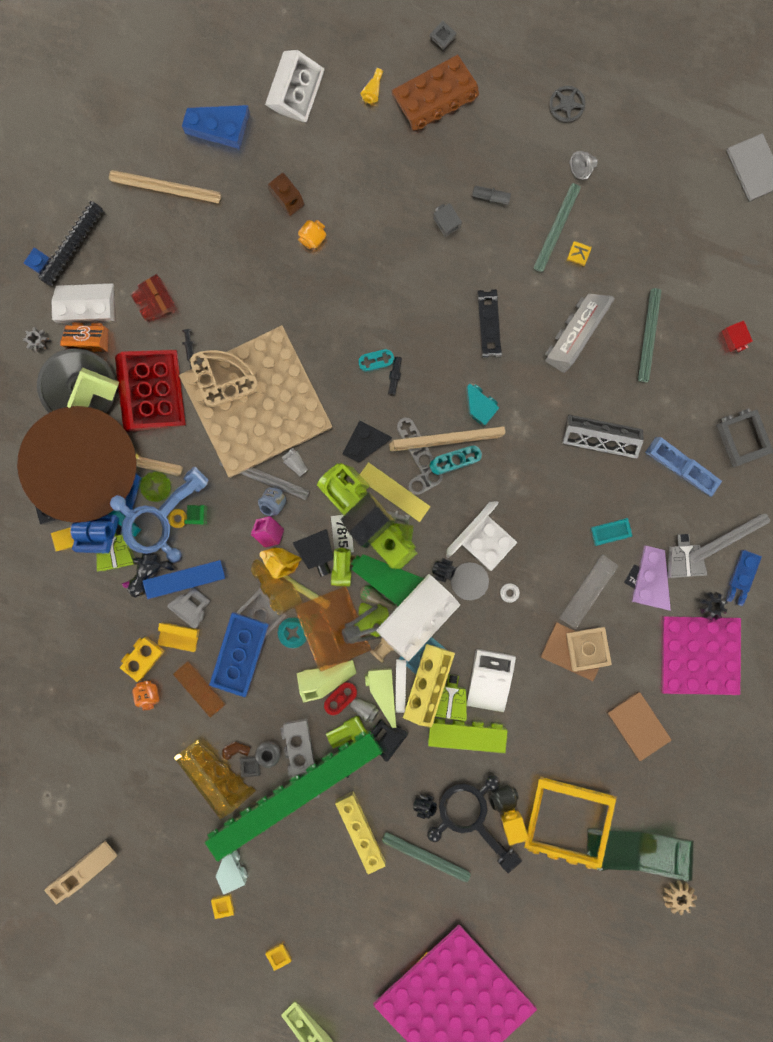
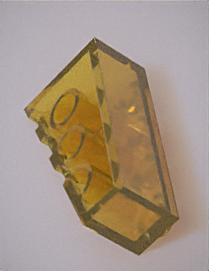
M198 740L174 757L219 819L232 813L256 791L254 788L248 787L243 783L244 780L239 775L235 776L228 770L229 767L225 763H220L216 759V755Z

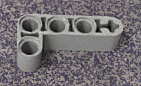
M410 418L399 420L397 430L402 439H406L405 437L408 436L406 430H401L402 423L410 424V433H416L409 438L422 437ZM428 447L408 449L421 472L420 475L409 482L408 489L414 495H421L440 484L443 475H439L437 482H431L428 478V475L432 472L430 463L426 466L420 464L419 458L423 455L428 456L430 462L434 459ZM415 481H419L422 484V490L419 492H415L411 487Z

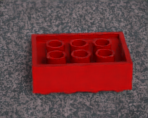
M177 350L124 351L115 355L122 423L125 431L185 426Z

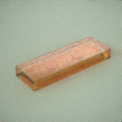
M189 661L173 673L210 718L226 705Z

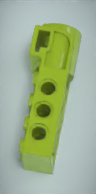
M337 463L329 469L317 483L318 488L343 515L368 493L367 489L370 487L353 467L342 463ZM348 476L355 482L354 485L346 480ZM391 525L371 546L391 568L402 569L417 554L414 550L416 546L409 539L406 540L401 536L403 532L399 527ZM393 541L395 542L394 549L392 548Z

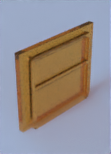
M346 586L294 607L320 672L347 662L371 650L368 640L347 644L343 638L342 629L345 628V624L358 617Z

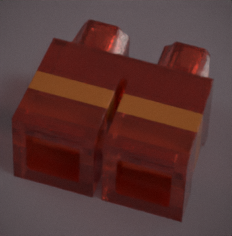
M158 274L137 285L139 289L131 294L137 305L143 301L147 302L148 306L139 310L145 320L153 317L158 319L161 315L177 310Z

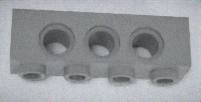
M307 718L285 722L283 724L284 728H281L282 739H286L287 747H284L285 757L290 760V766H288L289 778L297 774L303 775L306 773L305 769L315 763ZM295 736L300 737L302 744L294 745L292 738ZM301 755L305 758L306 762L304 764H297L295 757Z

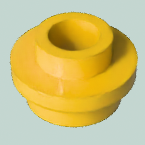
M181 509L172 510L168 515L169 524L174 528L185 526L184 520H187V514ZM177 515L181 516L180 522L175 521Z

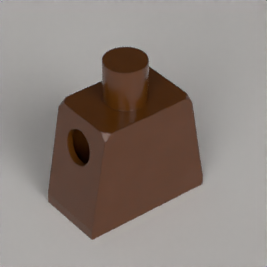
M284 172L268 184V190L290 217L305 206L300 192Z

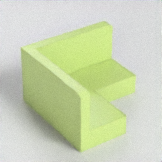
M82 367L67 407H89L93 394L112 401L119 382Z

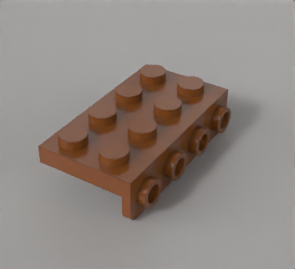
M459 55L446 60L391 90L393 97L409 120L413 131L422 129L428 123L440 119L451 111L457 110L465 103L475 100L479 95L478 84Z

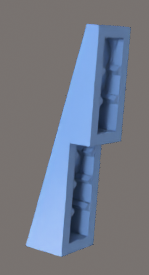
M655 437L645 451L646 454L710 497L713 496L722 482L698 462L688 458L662 437Z

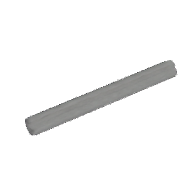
M253 467L240 473L306 500L308 498L309 491Z
M761 514L689 555L691 562L698 563L770 522L768 515Z

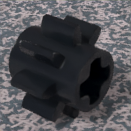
M442 558L441 561L437 560L435 562L432 574L436 575V580L446 583L447 579L452 580L456 571V567L452 566L453 561Z
M421 794L420 797L415 799L413 809L418 812L417 817L430 819V816L435 815L437 803L433 801V796Z

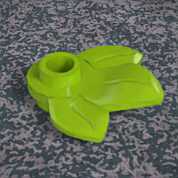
M361 603L359 606V616L372 608V606L367 603ZM378 604L377 609L354 625L358 626L360 631L374 628L375 624L381 626L389 617L388 608ZM377 631L370 633L374 637H380Z

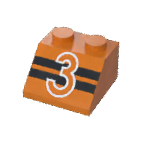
M74 322L72 326H65L60 345L65 349L84 348L93 352H108V329L102 323H91V326H84L83 323Z

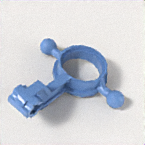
M193 467L185 474L183 479L186 483L178 487L159 509L151 506H140L130 510L122 496L117 495L111 499L110 505L112 509L121 511L126 516L123 520L121 531L123 539L129 548L138 553L145 554L156 552L161 548L166 553V558L169 562L176 563L181 559L180 550L171 548L166 543L170 534V525L166 516L180 500L191 494L194 490L199 492L207 485L209 480L196 467ZM142 513H152L160 520L162 525V535L159 541L148 547L137 543L131 531L135 518Z

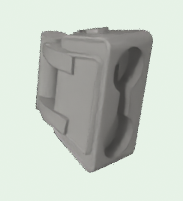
M192 587L187 595L181 594L170 602L167 607L188 625L196 629L203 620V609L209 604L210 600ZM192 596L201 603L199 606L190 600Z

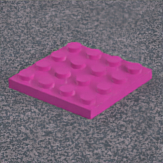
M663 616L662 693L740 695L741 618L722 617L715 620L713 617L712 620H709L705 617Z

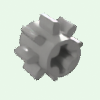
M33 327V331H25L27 335L23 341L29 343L26 348L30 350L34 347L36 352H39V348L42 347L46 349L45 342L49 339L43 336L45 334L44 330L38 332L37 328ZM36 336L39 337V340H36L34 343L33 340L36 339Z

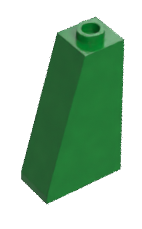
M364 554L361 557L357 555L351 562L353 566L351 570L397 606L424 580V578L402 569L391 568L389 564Z

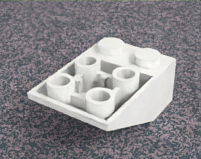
M476 649L466 706L504 712L516 657L514 655Z

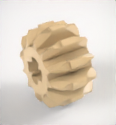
M677 880L676 886L670 883L671 889L664 888V891L667 893V895L663 896L664 901H667L665 906L671 908L672 913L675 914L678 911L680 915H683L684 910L690 913L689 907L696 906L692 902L697 900V896L693 894L695 890L693 887H689L687 882L682 884L681 881Z

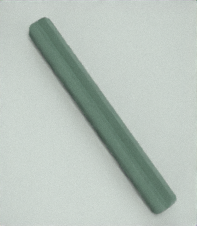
M575 183L571 184L535 263L534 269L539 272H543L581 189Z
M652 288L650 291L638 377L640 382H648L650 378L661 299V289Z
M385 833L382 838L384 844L463 882H468L471 877L469 871L390 833Z

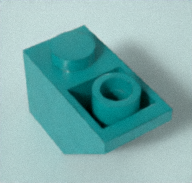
M469 384L466 388L469 416L484 427L500 407L497 406L498 402L491 396L487 398L482 394L483 390L478 385Z

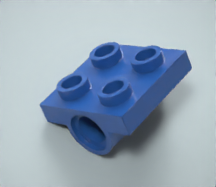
M106 515L94 521L73 522L71 526V536L74 539L72 550L78 553H109L119 518L116 515Z

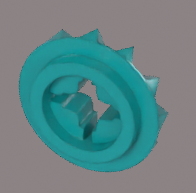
M287 618L278 627V639L288 648H298L306 642L308 628L298 618ZM298 626L296 633L300 638L293 636L288 640L290 632L286 627L293 630Z

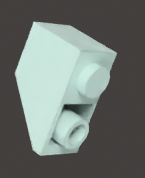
M237 850L222 859L216 875L223 895L244 886L247 881L246 878H248L246 869L241 867L238 861L240 856Z

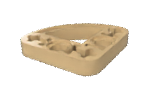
M217 350L201 351L191 357L190 363L203 400L209 407H217L256 392L258 383L254 374L238 357ZM197 358L205 360L202 362L205 371L201 372L198 364H194L197 362ZM208 360H220L237 367L245 376L217 386ZM209 375L211 377L210 384L203 385L201 383L202 376ZM247 380H249L251 383L254 382V384L251 385L252 389L244 387L241 388L243 392L240 393V390L237 386L238 383H240V386L242 387L246 385ZM229 386L235 387V395L227 396L225 394L226 388ZM218 390L222 391V394L225 398L222 400L221 396L216 397L215 402L213 403L211 402V400H207L208 398H210L209 394L213 393L214 396L219 395L220 393Z

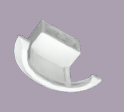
M498 501L489 502L447 548V558L452 556L463 545L489 571H492L515 546L517 542L488 516L498 505Z

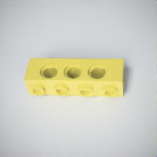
M426 644L405 708L404 719L420 726L432 727L455 655L454 652Z
M354 791L337 798L335 802L336 807L367 873L370 874L385 867L386 860Z

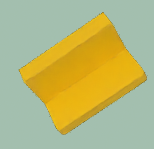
M164 622L159 623L158 645L191 652L196 651L200 629Z

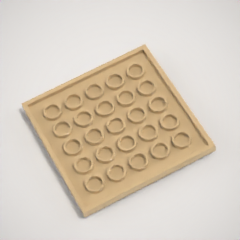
M279 326L227 352L242 360L254 374L258 388L253 394L217 407H209L203 400L193 369L179 375L229 478L333 428L283 326ZM209 360L217 386L245 376L237 367L220 360ZM202 364L198 365L201 372L205 371ZM209 375L202 376L201 383L203 385L210 384L211 377ZM247 380L246 385L242 387L240 386V383H238L237 386L240 390V393L243 392L241 388L247 387L248 389H252L251 385L254 384V382L251 383L249 380ZM229 386L225 390L227 396H233L236 393V388L233 386ZM218 390L220 393L219 395L214 396V394L211 393L209 394L210 398H208L207 400H211V402L213 403L215 402L216 397L221 396L222 400L225 398L222 394V391Z

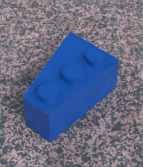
M248 105L187 108L182 128L185 134L240 149L250 111Z

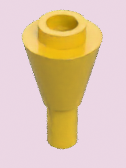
M380 68L376 69L373 78H371L360 93L363 100L367 103L378 101L380 79L383 74V70Z

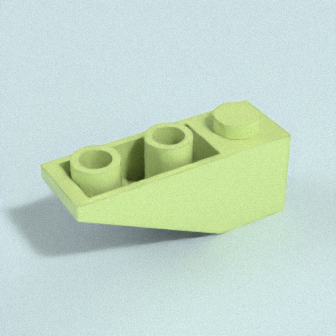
M353 660L342 661L338 664L325 665L321 668L304 670L297 673L299 692L303 703L325 697L357 674Z

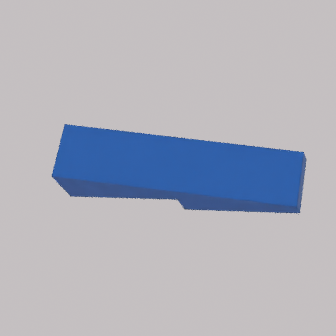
M219 560L150 578L142 582L146 598L151 599L223 580L225 576L221 561Z

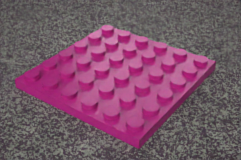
M460 925L452 930L373 1003L379 1013L407 1042H503L537 1011L536 1006Z

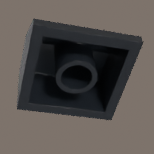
M370 492L341 518L348 533L363 548H368L395 522L393 517Z

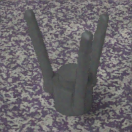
M377 605L368 609L353 621L345 624V628L342 629V635L347 644L381 638V636L374 637L372 635L361 637L362 635L375 632L380 626L360 631L358 626H353L377 609Z

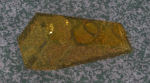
M258 559L254 560L251 572L255 578L259 579L263 594L268 595L272 610L274 612L277 611L278 615H281L299 606L301 598L293 584L284 577L274 579L261 561Z

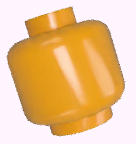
M307 220L298 231V240L308 249H311V247L317 248L326 238V233L323 230L325 226L318 220L315 222Z

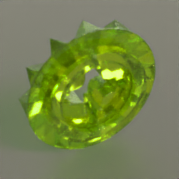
M157 471L147 473L139 485L141 494L152 502L164 500L169 495L171 489L168 477ZM152 481L156 484L162 483L158 487V493L155 490H148L152 487Z

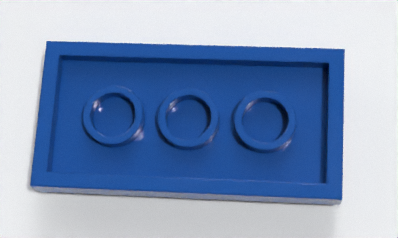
M235 612L231 613L209 686L244 698L247 697L269 627L268 623Z

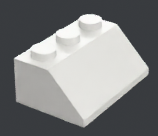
M299 50L283 51L265 105L281 115L307 122L325 69Z
M114 284L56 286L52 298V320L57 324L115 322Z

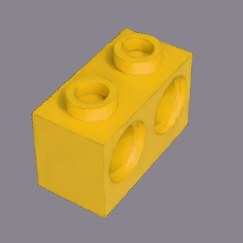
M148 636L143 639L139 638L133 645L135 648L131 654L127 653L121 660L123 664L120 666V669L136 682L144 678L165 652ZM145 645L151 648V654L149 656L143 653V647ZM133 660L137 661L139 664V669L137 671L131 668V662Z
M511 809L500 814L509 845L528 841L523 818L519 810Z

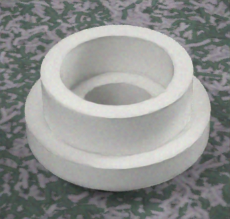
M511 583L505 584L500 590L501 598L508 603L515 602L520 594L518 587ZM509 589L513 591V595L510 597L506 595V591Z

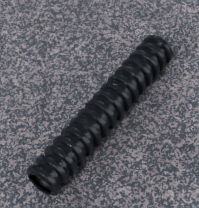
M88 202L89 205L85 206L86 210L81 212L82 216H78L79 220L75 221V226H71L72 230L68 231V236L65 235L66 239L61 241L62 244L58 245L59 249L55 250V254L51 255L52 259L47 261L48 265L45 264V269L41 270V275H37L47 285H53L52 282L56 281L55 277L60 275L59 272L63 271L62 267L66 266V262L70 261L69 257L73 256V251L76 252V247H79V243L83 242L82 238L87 236L86 233L90 232L89 228L94 226V222H97L96 218L100 217V212H104L103 208L95 202Z

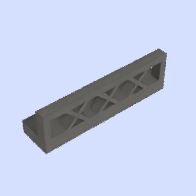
M569 414L563 438V444L632 458H638L644 441L643 429ZM570 432L577 433L580 436L577 439H570L568 437ZM597 437L599 441L590 443L587 439ZM612 440L616 441L618 445L610 447L606 443ZM629 444L636 445L635 452L626 450L625 446Z

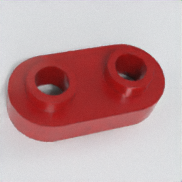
M351 682L341 684L325 700V711L330 715H337L356 698V686ZM346 688L351 689V694L346 695L344 690ZM335 701L338 706L336 708H332L330 706V703Z

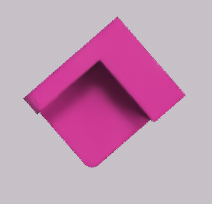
M271 516L256 519L251 535L266 548L280 544L284 529Z

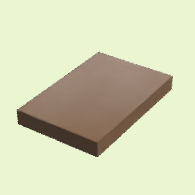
M556 622L540 657L573 672L566 633L575 631ZM600 667L575 671L574 673L594 681Z
M640 692L632 695L607 712L639 761H642L672 741Z

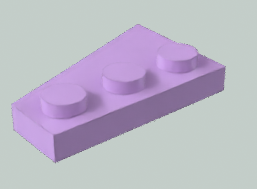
M649 546L644 547L632 602L671 611L665 550Z

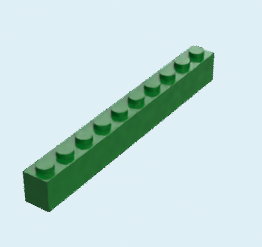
M360 732L354 737L356 740L350 744L348 741L338 747L339 751L335 754L330 752L322 758L323 762L316 765L314 763L305 769L306 773L301 776L299 774L295 775L285 787L283 785L278 786L272 791L274 794L267 798L265 795L256 802L257 805L250 808L249 806L240 812L241 816L236 819L230 818L223 823L224 827L220 830L215 828L210 831L204 843L217 862L382 754V749L371 732Z

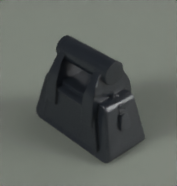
M380 719L371 731V734L381 747L382 754L380 755L385 762L390 760L408 736L409 731L396 725V728H392L391 725H387ZM384 729L386 733L381 739H378L377 736Z

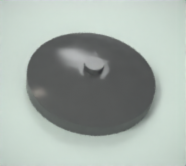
M67 348L56 352L43 364L37 379V392L43 407L48 413L67 407L82 367L115 380L114 373L109 364L97 353L84 348ZM93 394L89 407L107 413L113 404L115 395L111 401Z

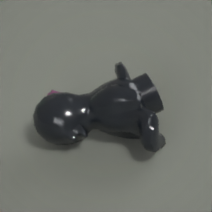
M142 553V558L136 557L133 559L135 563H138L136 575L131 580L121 584L127 589L130 596L139 598L145 594L143 580L154 577L160 570L173 571L175 568L169 561L161 562L157 560V554Z

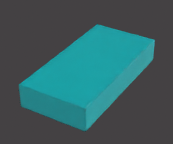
M628 518L590 528L595 546L633 537Z

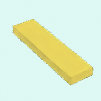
M369 462L360 473V476L372 489L418 522L422 520L431 507Z

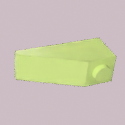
M391 668L368 670V675H365V684L370 686L371 694L392 728H396Z
M294 1002L281 1015L300 1042H333L329 1035L297 1002Z

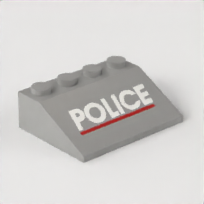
M588 294L585 298L581 297L576 304L578 310L575 314L571 313L565 322L568 324L566 329L559 331L555 337L558 340L555 346L550 345L545 353L548 356L545 361L565 373L573 365L615 298L597 294Z

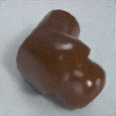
M232 742L223 748L222 757L229 760L231 756L237 753L248 756L251 747L239 742Z

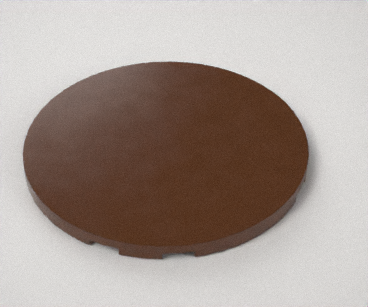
M71 406V408L64 407L44 415L32 425L21 443L17 459L19 480L26 496L43 513L65 522H88L110 514L114 510L110 505V501L114 496L118 495L126 499L136 477L137 459L135 448L128 433L114 418L94 408Z

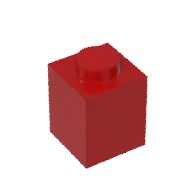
M744 320L721 331L730 352L733 350H737V352L743 351L748 348L749 343L753 342Z

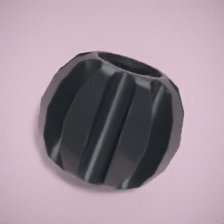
M712 592L706 593V599L701 598L699 601L703 605L702 608H699L701 614L706 612L705 618L712 620L713 616L715 620L722 618L721 613L726 614L728 610L724 608V605L728 604L726 598L721 599L722 594L715 592L714 595ZM712 602L715 603V604H714L715 609H711V608L713 607L712 604H711Z

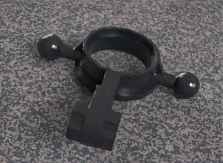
M488 776L485 779V785L479 790L471 785L460 784L451 787L444 793L439 805L440 817L443 822L437 827L429 828L427 831V837L431 842H438L442 838V833L447 828L461 834L477 830L494 852L500 856L497 862L508 874L523 861L513 848L507 851L483 825L488 811L484 795L490 790L493 791L499 788L500 780L497 776ZM459 791L472 793L480 802L481 811L479 818L475 823L468 826L454 823L448 815V801L453 794Z

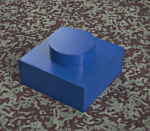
M33 248L24 264L41 275V270L45 269L44 265H48L47 261L51 260V258Z

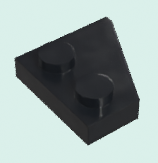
M359 420L342 455L360 463L384 444L391 441L392 437Z

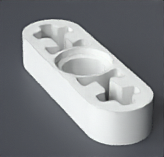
M396 659L395 713H404L406 660Z

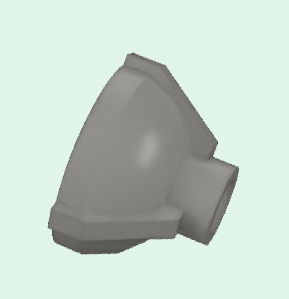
M584 151L573 153L571 160H569L572 173L579 179H587L597 166L596 157Z

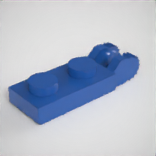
M746 550L741 551L729 584L727 601L731 602L734 599L737 588L741 590L737 603L740 606L744 605L762 556Z

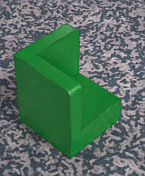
M187 505V520H184V524L207 525V506Z

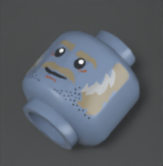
M272 487L267 488L258 500L260 511L267 516L278 515L286 504V497L283 491Z

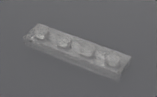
M601 555L559 619L576 629L618 568V565L604 555Z

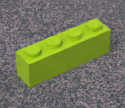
M434 718L432 727H429L428 746L506 753L507 729L503 727V724L492 723L491 726H484L483 722L473 721L472 724H465L463 720H453V723L445 722L446 719Z

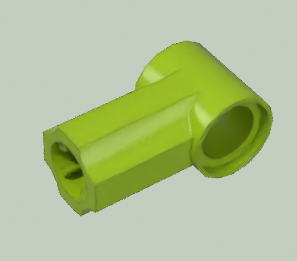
M334 549L331 586H351L350 549Z
M359 715L345 721L343 725L327 732L326 736L332 748H335L349 740H355L354 737L360 732L364 731L366 733L367 731Z

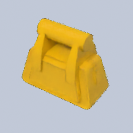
M273 547L260 552L264 565L274 579L294 573L301 561L300 557L283 548Z

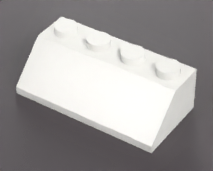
M428 574L376 631L395 652L409 662L455 612L460 604L448 590Z

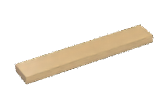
M505 427L393 440L389 447L390 451L495 439L505 434Z

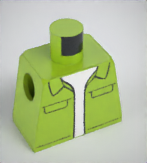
M116 532L110 552L96 553L97 572L137 564L133 561L135 558L134 553L124 541L123 535L117 536Z
M448 674L447 685L444 687L435 717L467 720L466 689L458 687V675Z

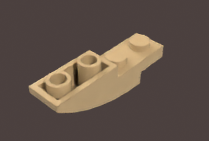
M104 841L80 859L67 872L49 884L44 891L57 905L96 876L117 857V854Z

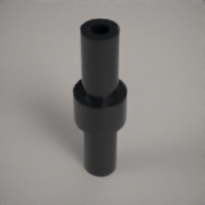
M396 356L394 358L393 369L389 375V395L396 394L397 384L401 378V357Z

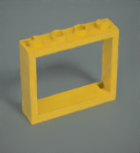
M541 777L527 832L528 841H525L524 848H527L533 854L541 852L547 854V857L552 859H559L560 857L566 859V862L577 865L582 863L586 864L585 867L589 869H601L617 796ZM544 789L609 805L598 857L533 840Z

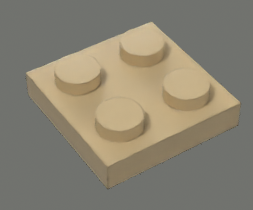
M605 627L566 633L573 672L612 665Z

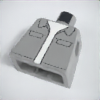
M689 534L678 535V546L669 547L667 560L668 578L707 575L704 559L698 563H692L689 558L691 553L701 548L700 545H690Z

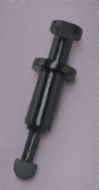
M184 329L182 332L185 334L186 342H182V345H185L187 360L190 362L191 357L194 355L193 344H195V341H191L190 332H192V329Z

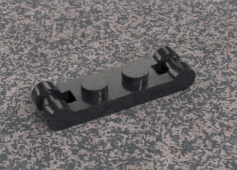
M492 289L491 292L478 290L482 359L488 358V356L502 357L497 289ZM491 299V304L484 305V300ZM494 343V348L488 349L487 344Z

